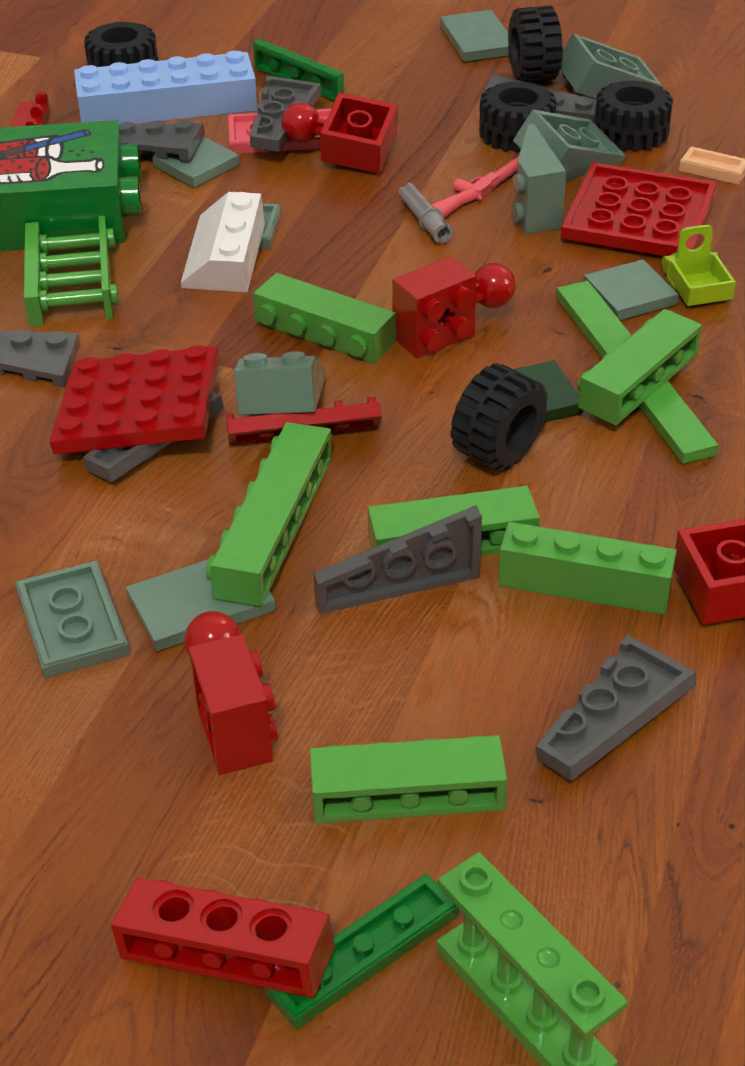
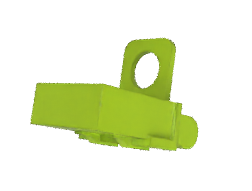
M710 225L682 229L679 234L677 253H672V255L663 256L662 268L666 273L667 282L674 290L679 292L687 306L732 300L734 297L736 281L717 256L718 253H711L710 251L713 228ZM694 234H702L704 241L700 247L693 250L686 248V242L689 237Z

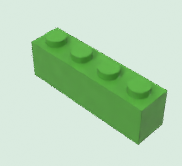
M275 273L253 293L256 323L375 364L396 342V312L279 273Z
M663 309L654 318L647 320L644 326L632 336H628L614 351L607 353L597 365L582 374L578 382V390L580 391L578 408L617 425L698 355L702 324Z
M527 485L368 507V538L372 549L476 505L482 515L481 556L500 553L508 522L539 526L540 516Z
M508 522L500 548L498 586L666 615L677 549Z
M500 735L310 748L315 824L506 810L507 775Z

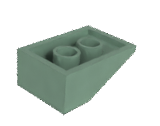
M574 33L563 50L560 69L563 73L562 77L570 82L576 95L596 99L597 93L601 91V88L620 81H643L660 87L663 86L641 57Z
M533 109L513 140L521 149L528 124H535L565 168L566 181L586 175L592 162L614 165L624 161L626 155L590 119Z
M528 124L518 158L517 174L513 176L516 203H512V217L515 223H519L525 234L561 229L563 224L566 170L535 124Z
M293 351L284 353L282 357L267 358L266 354L253 353L244 356V359H239L234 370L239 415L315 412L326 377V369L316 356H305L304 352Z

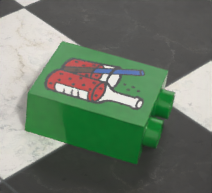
M119 120L0 128V251L25 250V223L39 222L41 235L47 234V238L99 233L98 216H105L107 229L113 228L115 243H125V217L141 216L142 213L139 182H142L139 146L138 144L122 145Z

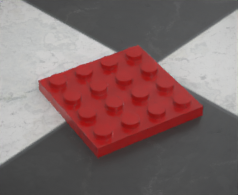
M592 162L561 226L560 238L572 240L575 243L603 245L609 249L621 248L633 250L640 254L670 256L672 253H677L679 234L682 229L704 225L716 193L717 182ZM694 234L689 237L686 242V248L695 249L700 234Z
M195 345L187 349L175 351L159 349L148 354L139 355L123 353L116 357L103 359L87 357L74 362L49 441L53 454L205 438L219 362L217 346L205 347Z

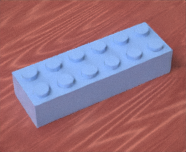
M233 50L221 55L204 53L192 58L175 56L163 61L146 59L134 64L117 62L104 67L87 65L81 69L74 70L81 122L119 120V124L124 122L139 124L258 111L256 81L248 52Z

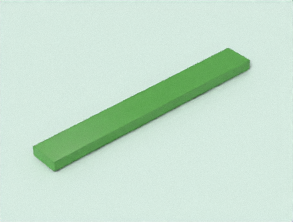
M589 281L557 287V300L602 359L607 353H611L620 346L628 336H632ZM668 381L639 405V408L682 464L717 456L718 443Z

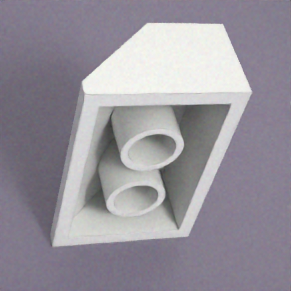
M228 192L200 215L181 279V288L248 292L265 225L261 194Z

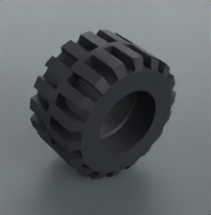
M551 5L516 8L512 12L508 28V48L511 67L516 79L519 81L555 80L559 75L563 57L562 32L558 16Z
M134 22L109 23L96 27V29L88 32V35L84 38L87 65L104 67L117 62L134 64L146 59L158 61L155 33L150 27H146L143 24Z
M614 82L609 84V86H604L597 93L594 124L620 149H651L661 145L662 142L668 139L673 98L663 87L649 82Z
M507 82L486 89V92L482 93L480 98V137L487 144H491L492 147L507 151H521L519 146L513 141L532 109L556 113V98L554 94L543 86L528 82Z
M493 363L490 367L486 366L466 386L456 405L450 431L454 448L493 470L502 471L510 469L529 451L542 428L548 404L546 403L548 396L544 385L503 364Z

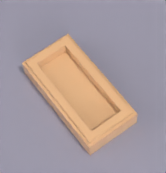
M690 147L680 161L679 171L739 185L745 176V159Z

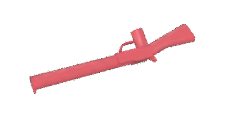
M519 155L496 172H490L484 177H476L470 182L457 178L453 189L460 193L431 204L432 207L439 208L444 218H446L462 205L472 201L483 200L499 184L517 172Z

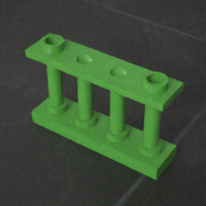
M98 216L99 233L48 238L47 234L41 235L39 222L25 223L24 301L29 327L43 326V312L49 311L50 307L104 302L106 319H113L112 305H118L119 301L117 285L111 284L109 249L115 248L113 228L107 229L105 216ZM100 246V251L47 256L49 251ZM101 264L100 270L47 274L49 269ZM98 283H101L102 289L47 293L49 288Z
M480 852L438 878V887L464 913V921L436 940L437 954L540 1066H618V1061L594 1037V1032L627 1009L628 1001Z

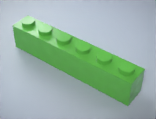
M286 422L280 435L274 436L268 457L263 458L260 462L256 480L250 481L245 501L242 505H237L230 529H225L222 533L219 550L216 555H211L208 559L206 578L211 580L212 598L262 607L332 460L331 429Z

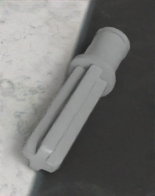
M406 183L404 187L399 188L398 193L401 199L419 219L420 227L424 231L430 232L437 243L439 241L441 243L448 242L453 236V228L444 220L441 210L432 207L412 183Z

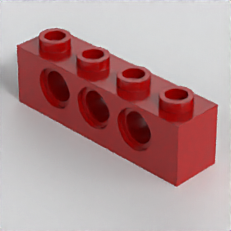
M136 877L111 923L121 959L315 998L335 949L328 913L318 912L306 907L296 908L270 903L259 898L249 899L223 894L212 889L201 890L175 885L164 880L154 881Z

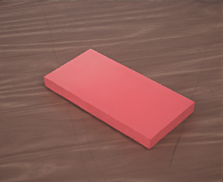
M316 109L320 118L327 119L331 109ZM258 113L228 115L229 148L231 151L237 154L266 152L260 148L250 146V133L255 116ZM316 135L312 140L304 143L288 139L280 151L321 149L320 135Z

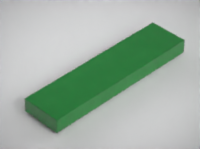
M261 39L253 42L255 69L274 77L320 83L322 88L321 96L334 102L339 92L344 93V72Z
M426 873L333 936L335 949L315 998L264 988L265 995L293 1028L298 1030L459 916V907Z

